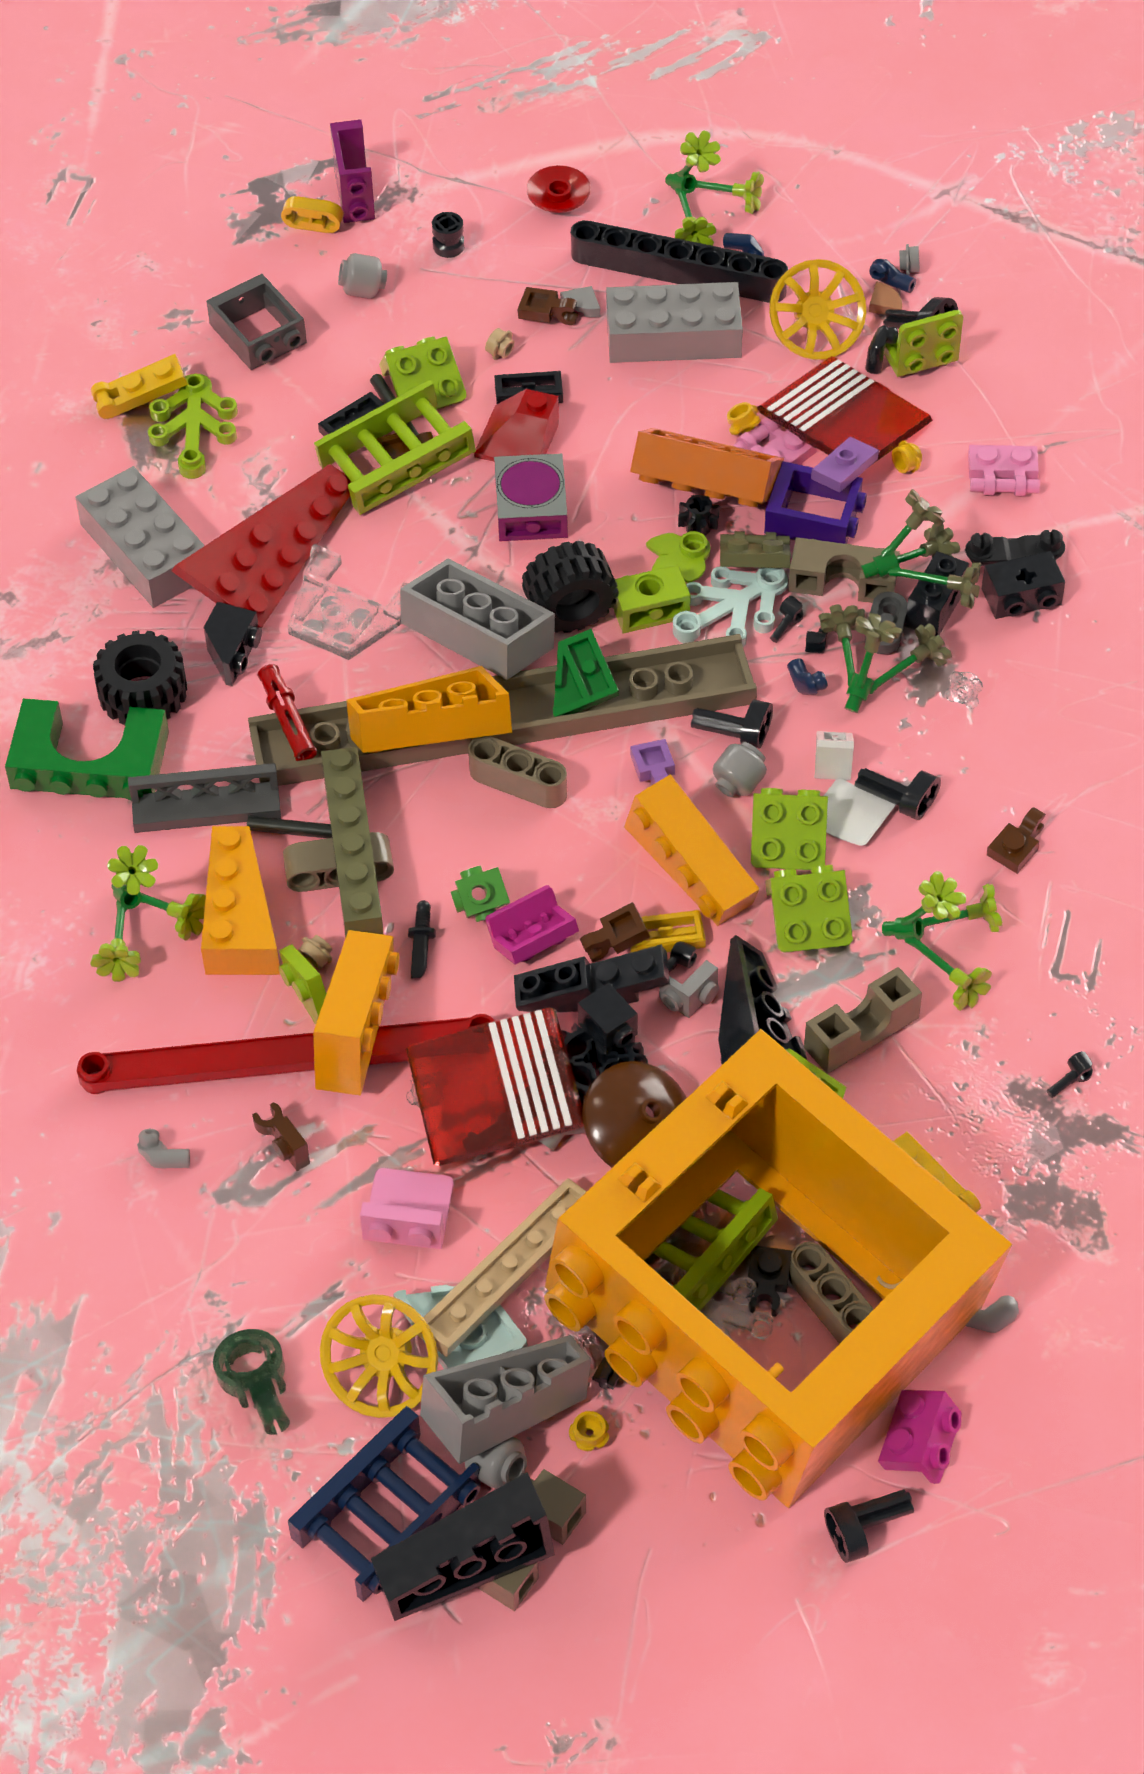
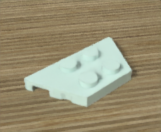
M431 1286V1292L407 1295L406 1290H400L395 1292L393 1297L409 1304L424 1317L455 1286ZM499 1305L447 1357L438 1351V1362L444 1369L528 1347L527 1339L504 1308ZM404 1314V1316L407 1318L410 1324L414 1325L415 1323L406 1314Z

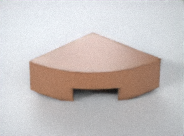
M876 281L869 305V312L885 315L888 309L902 310V299L898 292L891 286Z

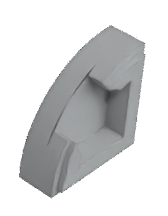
M592 286L560 292V299L572 298L577 300L575 311L584 313L585 317H600V306Z

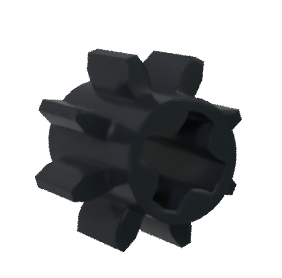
M691 495L686 503H679L678 527L686 526L687 532L697 531L706 537L711 529H718L720 506L712 505V501L708 496Z

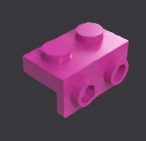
M549 885L533 891L487 915L485 918L494 948L514 965L530 960L535 954L552 945H558L564 942L567 937L579 932L576 919L558 906L553 888Z
M901 1390L878 1462L885 1470L922 1472L930 1483L939 1484L941 1482L944 1470L950 1461V1451L955 1435L961 1427L962 1416L959 1408L945 1391Z

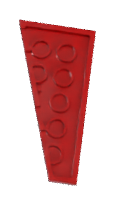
M329 464L176 564L171 571L215 603L221 602L257 612L258 627L262 628L350 497L348 484L352 482L343 472Z

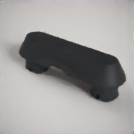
M1052 529L1051 532L1044 530L1040 535H1024L1019 538L992 537L988 533H983L982 535L975 533L966 544L965 553L972 563H981V566L1048 551L1052 552L1056 561L1065 552L1066 545L1063 541L1062 533L1056 529Z

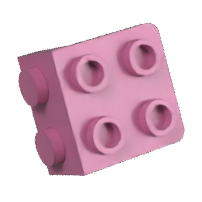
M388 1168L378 1169L375 1173L370 1201L362 1202L360 1222L363 1240L442 1249L454 1188L453 1179L446 1175Z

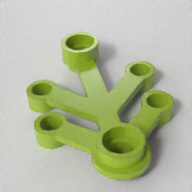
M203 374L185 376L188 385L179 388V391L167 400L156 399L149 405L151 418L154 421L163 422L169 419L172 411L187 402V409L165 425L154 424L150 426L148 436L149 442L153 446L160 447L166 445L169 442V438L186 427L185 449L178 457V467L180 474L188 479L199 478L206 471L205 457L199 451L200 425L215 435L217 441L221 444H232L237 439L236 427L233 423H221L201 409V404L206 403L217 410L218 416L224 420L233 419L238 414L236 400L231 397L221 398L214 393L211 380Z

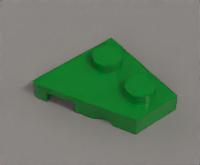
M592 629L558 642L553 717L575 714L619 696L618 687Z

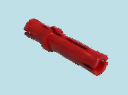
M265 665L258 671L257 676L267 694L266 703L269 709L275 712L283 733L293 750L296 761L313 759L317 754V750L296 708L293 690L286 686L278 665ZM276 691H279L285 705H281ZM290 720L293 721L298 735H295L289 723Z

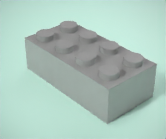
M738 282L606 287V319L610 363L742 358L743 326Z
M134 466L75 496L80 525L152 608L192 588L190 584L171 570L176 564L205 545Z
M449 558L400 588L401 624L483 666L485 669L506 680L554 649L555 613Z

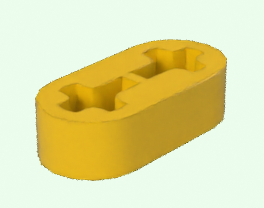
M299 196L288 198L281 212L282 221L289 227L322 233L336 232L341 225L344 215L342 208L335 202Z

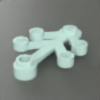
M719 566L711 572V585L713 587L702 586L697 582L687 583L689 593H697V595H691L690 606L700 605L703 600L717 601L719 603L698 615L690 611L676 614L673 618L672 628L674 637L681 643L694 642L700 636L701 629L733 612L731 626L726 630V636L740 634L744 647L747 641L745 623L749 602L761 596L760 610L754 614L753 627L759 633L771 632L775 624V616L773 614L775 596L782 594L788 586V577L783 568H759L756 573L730 570L727 567ZM732 583L747 586L742 590L728 589ZM761 620H767V621H769V622H767V623H762V622H760V621H761Z

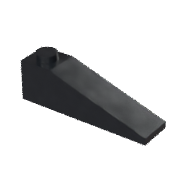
M737 935L730 940L718 1036L721 1064L723 1065L760 1029L766 1032L785 1050L790 1048L807 1060L801 1038L798 1036L792 1037L787 1022L792 1019L788 1009L782 1007L773 994L778 989V986L763 952Z

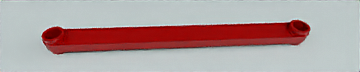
M476 1014L466 1018L378 1026L369 1065L474 1054L477 1056L489 1055L494 1052L495 1047L488 1023L495 1022V1020L487 1014ZM313 1033L110 1053L89 1052L80 1058L76 1071L80 1085L86 1092L91 1094H100L110 1090L315 1070Z

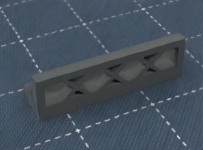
M275 763L128 777L135 833L247 822L248 816L281 819L279 786ZM254 778H270V782L254 783L251 781ZM223 781L231 783L228 786L220 787L214 785L216 782ZM181 785L193 786V788L189 790L178 789V787ZM153 788L157 790L155 793L143 794V797H139L138 794L140 789Z

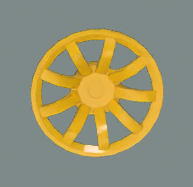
M823 259L806 260L798 263L779 278L772 291L769 306L771 325L780 342L796 355L812 360L835 357L851 347L861 334L866 318V300L863 289L853 274L838 263ZM809 268L810 287L809 291L805 292L792 276ZM818 268H826L836 272L823 291H819ZM844 278L850 284L855 294L832 300L830 296ZM785 284L797 296L798 301L796 304L778 303L780 293ZM857 302L858 313L856 321L834 313L835 308ZM777 312L794 313L796 321L783 331ZM830 322L837 323L853 331L840 344L829 324ZM802 327L807 328L805 349L795 345L788 339ZM817 330H821L832 347L831 350L813 352Z
M371 1294L357 1297L345 1303L329 1319L321 1337L320 1363L329 1387L341 1402L363 1415L387 1418L396 1416L406 1406L412 1409L421 1402L423 1383L417 1389L409 1381L405 1374V1364L412 1367L427 1368L426 1374L436 1372L438 1370V1351L429 1325L412 1306L388 1295ZM372 1304L384 1305L380 1319V1329L368 1321L362 1306ZM397 1309L406 1314L415 1324L404 1332L392 1327L394 1310ZM351 1312L357 1326L366 1336L356 1337L340 1331L337 1326ZM419 1333H422L425 1340L428 1357L411 1354L412 1344L410 1340ZM332 1339L342 1345L360 1349V1354L332 1362ZM364 1365L366 1369L353 1384L349 1392H347L335 1373ZM374 1376L378 1377V1406L368 1405L357 1400ZM392 1376H394L400 1389L410 1397L403 1403L390 1406L388 1397Z

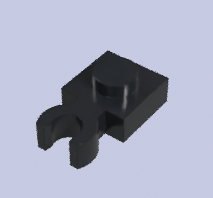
M755 1246L752 1249L747 1287L756 1289L749 1297L750 1313L755 1314L758 1302L768 1301L772 1305L771 1316L776 1317L778 1315L780 1297L777 1292L787 1293L792 1250Z

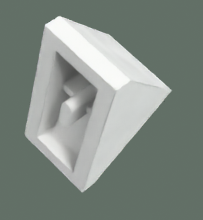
M816 732L815 779L836 780L841 778L851 780L854 751L853 733Z

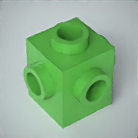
M481 865L460 872L462 879L455 881L456 890L450 891L457 913L464 911L466 918L474 916L476 922L485 920L487 915L496 911V908L510 904L498 867L484 872ZM482 888L485 891L486 897L482 900H476L472 896V890Z

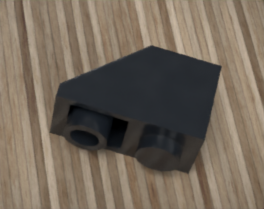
M217 602L203 627L206 647L224 683L228 686H233L238 675L245 672L248 656L252 648L258 647L262 636V629L258 627L257 612Z

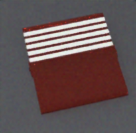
M833 356L825 359L757 406L759 413L827 455L832 453L849 437H852L878 449V460L899 446L901 441H906L933 421L931 416L925 411Z
M544 1008L492 1023L490 1021L468 1027L467 1030L414 1043L406 1048L433 1165L442 1166L498 1150L501 1152L523 1146L527 1142L580 1129L584 1126L581 1101L556 1009Z

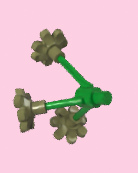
M911 489L905 498V501L912 506L913 510L905 521L907 525L891 544L881 552V555L873 557L872 562L861 565L865 579L875 575L883 577L889 574V576L906 577L947 585L948 589L960 591L961 606L972 609L974 607V597L978 598L980 587L975 585V583L979 580L981 563H972L971 567L966 568L963 577L956 575L944 577L900 568V563L919 556H932L933 558L936 551L949 556L960 552L959 543L950 541L954 536L951 528L947 527L944 529L943 523L945 520L941 517L943 514L942 510L937 506L929 507L930 503L923 497H920L917 491ZM923 521L934 523L932 528L929 527L924 531L926 543L921 544L918 549L898 556L895 555L894 551L912 529L917 530Z
M832 605L829 608L831 613H822L818 616L822 631L825 633L837 632L838 641L842 643L849 686L846 692L849 697L844 708L853 713H858L862 701H866L869 694H873L882 684L914 662L920 663L928 657L937 666L941 667L947 664V659L952 657L951 651L946 647H942L945 645L943 639L939 635L935 636L936 631L932 624L928 623L925 627L919 625L915 629L919 646L910 652L911 656L876 680H872L867 677L874 653L878 652L881 642L893 643L894 639H898L902 629L895 627L896 625L891 621L886 620L881 623V616L875 613H870L869 618L866 619L865 610L858 609L854 605L846 607L844 611L841 605ZM851 630H856L866 636L864 646L866 653L859 674L855 673L850 645L852 640Z

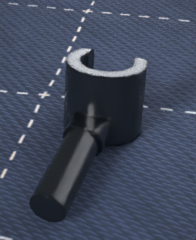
M794 596L787 597L780 606L779 611L785 617L770 637L775 643L779 641L792 623H799L803 619V605Z
M821 627L818 632L807 631L805 652L824 653L828 632H823Z
M681 941L674 944L668 959L669 973L675 969L677 964L688 969L691 968L697 958L695 953L696 947Z
M1078 1052L1068 1059L1067 1064L1071 1071L1047 1089V1093L1051 1098L1075 1081L1085 1082L1091 1078L1093 1073L1092 1062L1086 1052Z

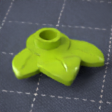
M690 531L682 536L674 533H664L646 542V547L659 556L652 570L678 565L687 583L698 580L706 570L705 560L710 556L711 552L710 543L704 534L697 531Z

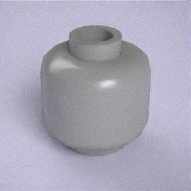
M352 253L347 260L342 259L339 268L338 285L343 286V290L347 295L372 299L376 296L379 289H385L387 270L382 269V263L378 257Z
M742 742L741 745L736 743L730 744L713 765L712 771L717 779L715 786L728 797H733L735 794L743 797L749 796L766 775L765 756L756 747L747 742Z
M514 1436L464 1462L465 1469L473 1462L479 1466V1481L494 1489L523 1475L527 1467L524 1445Z

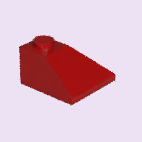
M525 389L495 405L476 447L474 457L494 462V457L546 454L559 425L558 396Z

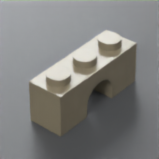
M796 537L790 565L788 592L823 596L825 585L834 578L842 577L848 578L857 584L859 588L858 601L873 603L874 598L880 593L895 592L897 576H889L888 574L879 577V575H875L865 579L861 565L872 562L873 557L881 555L885 548ZM894 551L896 556L900 555V551Z
M898 966L868 984L865 998L852 1011L845 1013L838 1004H835L807 1021L804 1049L829 1074L917 1020L920 1014L922 992Z
M543 1469L536 1480L531 1478V1481L546 1512L551 1537L563 1545L586 1514V1494ZM538 1562L477 1588L515 1612L539 1579Z

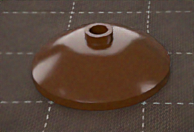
M636 1061L613 1065L595 1078L586 1093L583 1103V1124L587 1138L597 1155L612 1168L677 1108L687 1096L669 1074L656 1066ZM646 1106L653 1111L654 1117L647 1114Z

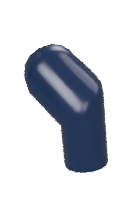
M725 233L723 237L724 248L742 250V252L764 256V250L753 235Z
M876 259L869 268V274L873 279L907 293H911L916 285V278L900 272L887 259Z
M797 658L787 664L794 686L799 693L803 695L818 694L817 691L827 688L828 683L824 672L817 671L811 674L808 672L803 659Z

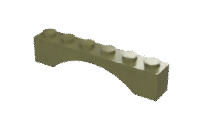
M358 747L321 751L345 938L348 930L384 935Z

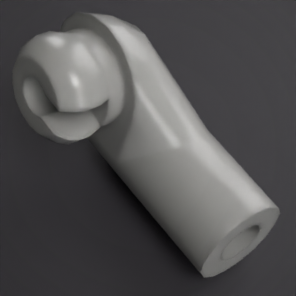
M144 1129L139 1133L138 1151L151 1166L159 1169L190 1167V1149H168L159 1140L160 1133L155 1129Z
M1001 1296L985 1310L980 1309L976 1312L966 1326L990 1333L999 1332L1017 1318L1019 1314L1018 1302L1012 1296Z

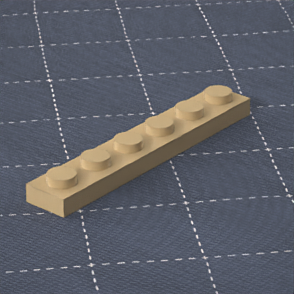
M567 1178L423 1317L433 1333L437 1351L447 1357L551 1255L558 1218L587 1192L586 1190ZM419 1333L417 1336L424 1340L422 1333Z

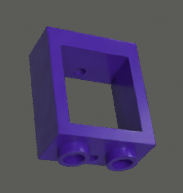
M783 461L765 510L764 534L765 532H776V535L790 536L791 540H795L797 537L847 544L849 537L855 538L859 524V518H856V514L863 513L867 499V493L862 492L863 478L857 477L839 493L812 480L813 467ZM793 491L846 502L841 519L787 509Z

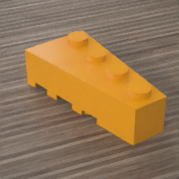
M483 666L346 699L350 737L363 753H377L389 749L512 733L509 693Z
M671 774L635 795L624 828L698 905L703 915L719 926L754 903L759 887Z
M212 826L201 942L205 975H280L276 941L249 826Z
M348 930L313 1031L316 1090L361 1096L378 1026H380L382 1021L384 1002L390 996L391 975H396L399 967L400 956L399 952H394L393 936Z

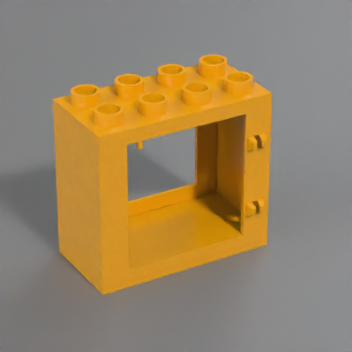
M760 1029L558 1218L545 1282V1288L549 1291L544 1295V1300L550 1312L565 1327L578 1332L587 1325L609 1345L605 1350V1357L612 1369L625 1382L634 1387H640L647 1380L670 1401L666 1407L669 1419L684 1436L699 1444L710 1437L733 1458L728 1464L729 1471L744 1491L761 1501L766 1500L773 1494L789 1509L899 1396L901 1390H904L961 1332L976 1312L982 1309L1013 1244L766 1032ZM737 1172L757 1190L761 1188L773 1194L774 1203L782 1212L883 1299L792 1392L776 1380L784 1371L780 1363L776 1362L766 1371L645 1262L663 1242ZM880 1275V1278L887 1284H899L894 1289H888L878 1282L877 1277Z

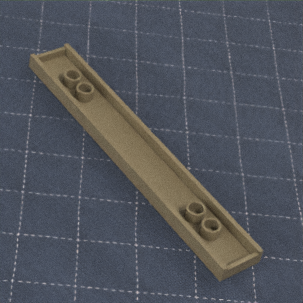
M740 634L604 657L618 687L619 696L581 712L553 717L557 665L520 671L508 680L495 675L492 677L509 693L512 733L491 735V737L513 745H520L692 715L694 709L697 708L717 711L750 705L753 699L756 700L757 686L753 681ZM346 701L297 709L317 750V754L313 759L296 761L293 750L283 733L275 713L248 717L256 765L275 763L278 786L323 779L321 751L357 747L350 737ZM290 720L289 723L295 735H298L293 721ZM474 738L389 749L377 753H363L358 748L361 772L468 754L469 744ZM259 778V782H270V778Z

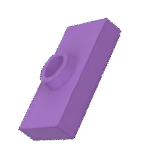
M849 437L812 469L811 479L840 493L878 460L879 450Z

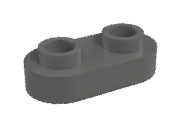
M896 592L880 593L874 598L870 613L880 615L881 623L886 620L891 621L896 625L895 627L902 629L900 637L894 639L893 643H886L884 641L880 643L878 654L894 652L898 649L901 642L908 603L902 595Z

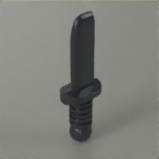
M421 900L417 903L415 927L408 929V937L413 939L411 979L421 978L425 974L429 939L436 937V929L430 928L431 905L426 900Z

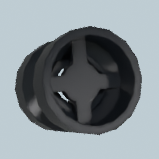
M442 212L434 216L431 221L432 234L434 235L432 238L434 252L445 258L458 256L465 248L462 217L454 212Z

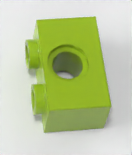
M678 565L657 568L652 571L626 575L615 579L619 594L615 598L617 602L612 608L623 634L672 623L676 614L690 611L691 595Z

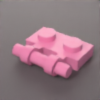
M775 414L772 417L762 419L757 425L758 427L752 432H745L739 436L733 446L783 457L784 462L800 465L817 452L818 443L794 425L783 432L779 428L786 423V420L783 419V415L778 416ZM765 438L770 441L764 447L758 444Z
M969 445L968 469L970 492H983V495L994 496L995 492L1014 493V496H1025L1026 493H1039L1040 480L1037 479L1039 472L1037 446Z

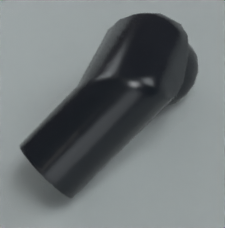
M882 325L877 328L867 351L865 365L867 372L872 374L881 372L885 345L897 343L898 329L896 327Z

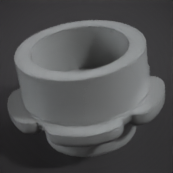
M906 244V250H899L900 270H906V274L909 276L910 273L920 272L919 246H909V244Z

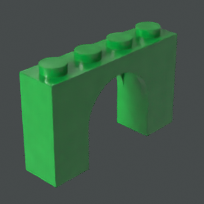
M22 699L5 764L10 789H18L24 792L42 791L54 792L60 795L78 794L90 795L96 798L115 797L131 800L128 777L160 774L169 735L165 710L129 707L123 736L118 746L102 758L91 761H76L66 758L56 751L63 726L59 702ZM153 788L140 789L138 794L139 797H143V794L155 793L156 790Z

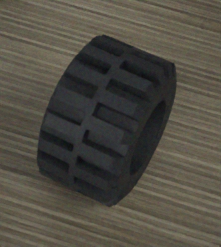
M568 541L556 547L552 546L548 548V551L538 554L535 557L536 560L527 565V571L522 575L523 583L521 584L526 598L555 613V633L560 631L570 633L577 629L579 631L585 629L590 624L594 625L599 622L598 619L605 617L610 612L609 608L614 607L617 602L615 598L619 594L618 585L602 550L596 548L595 544L590 542L584 544L583 541H575L574 543H569Z
M139 630L132 631V634L127 636L123 633L117 636L116 641L109 640L105 643V649H100L96 654L97 660L93 663V674L101 708L103 711H107L108 717L112 720L118 718L119 723L125 725L129 707L165 710L167 720L171 718V712L177 713L181 709L180 703L185 702L187 697L186 691L188 690L181 651H178V646L173 641L169 642L168 637L162 634L157 637L153 631H147L145 634H140ZM137 677H150L141 681H131L132 679Z

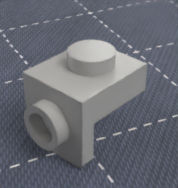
M705 960L683 984L669 976L670 984L659 987V997L668 1009L674 1012L678 1011L687 1018H690L703 1004H709L716 997L719 991L718 967Z

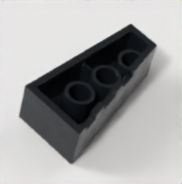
M526 1472L396 1545L387 1547L381 1553L372 1557L371 1561L394 1621H397L555 1555L546 1512L529 1474Z

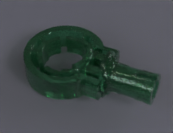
M244 1329L227 1336L218 1345L213 1356V1367L220 1387L227 1394L236 1397L242 1408L249 1407L244 1391L248 1392L253 1407L257 1410L266 1434H277L273 1424L274 1419L277 1421L281 1432L285 1431L290 1425V1419L282 1407L272 1381L274 1379L280 1394L286 1391V1383L283 1379L285 1359L280 1343L273 1335L259 1329ZM264 1351L267 1360L257 1369L249 1372L238 1371V1373L231 1369L230 1365H233L238 1357L250 1352L261 1354ZM224 1363L227 1371H222Z

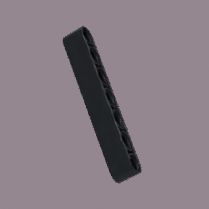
M578 221L573 224L570 231L571 257L577 263L675 284L738 282L739 297L770 303L772 291L777 281L788 270L786 263L779 259L594 221ZM786 284L780 293L778 302L786 297Z

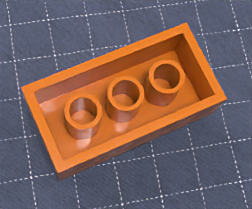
M650 428L638 431L630 472L639 474L638 480L659 484V481L672 482L671 487L677 490L692 492V489L700 488L705 490V496L711 498L725 499V496L738 497L739 504L758 507V504L764 505L765 502L769 501L784 458L666 430Z

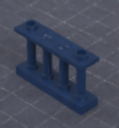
M408 1406L403 1408L288 1519L291 1539L302 1549L312 1539L314 1541L320 1540L359 1574L354 1580L357 1597L362 1602L372 1593L379 1594L382 1590L372 1562L331 1527V1521L342 1510L344 1512L351 1511L390 1547L454 1513L461 1505L466 1506L477 1497L481 1489V1482L478 1479L480 1467L474 1462L460 1475L419 1440L421 1435L419 1416ZM401 1453H409L448 1487L432 1503L428 1502L390 1469L391 1463ZM371 1482H380L418 1515L402 1533L360 1497L361 1492Z

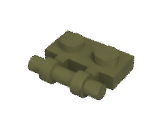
M734 531V534H720V567L790 568V536L776 535V532H765V535H745V531Z

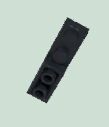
M661 944L591 964L583 956L514 975L516 1008L518 1011L535 1012L537 1010H542V1013L578 1012V1002L607 983H610L628 1004L638 1002L639 992L670 984L667 952Z

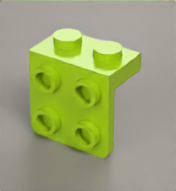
M960 310L949 311L900 326L897 343L894 345L886 344L884 355L897 377L917 373L940 365H947L959 360L964 318Z
M435 336L427 337L418 341L417 345L408 348L397 346L385 352L379 366L383 377L390 375L397 397L431 380L434 384L438 404L435 408L436 410L465 400L467 393L447 336L438 339Z
M761 788V794L754 793L751 840L752 866L767 869L811 870V867L825 865L828 796H820L819 790L806 789L798 790V795H783V789Z
M833 865L811 867V874L797 875L796 869L774 871V878H769L765 881L766 895H771L776 942L779 951L786 953L847 946L852 942L845 870L834 871Z

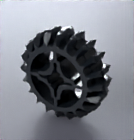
M575 1022L571 1027V1033L561 1030L558 1040H551L550 1043L568 1109L583 1108L586 1093L597 1077L592 1062H595L599 1075L618 1063L630 1061L648 1063V1059L644 1055L642 1043L635 1042V1038L628 1046L617 1048L606 1055ZM545 1055L544 1066L551 1094L555 1095L556 1102L560 1106L547 1056Z

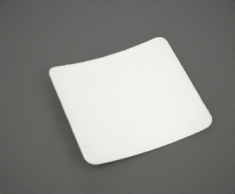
M837 778L824 794V796H828L826 833L841 840L864 846L896 805L859 789L844 779Z

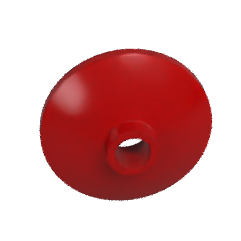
M563 165L548 166L538 170L530 177L527 183V195L529 200L540 209L549 212H567L580 207L587 201L590 195V182L584 173L573 167Z

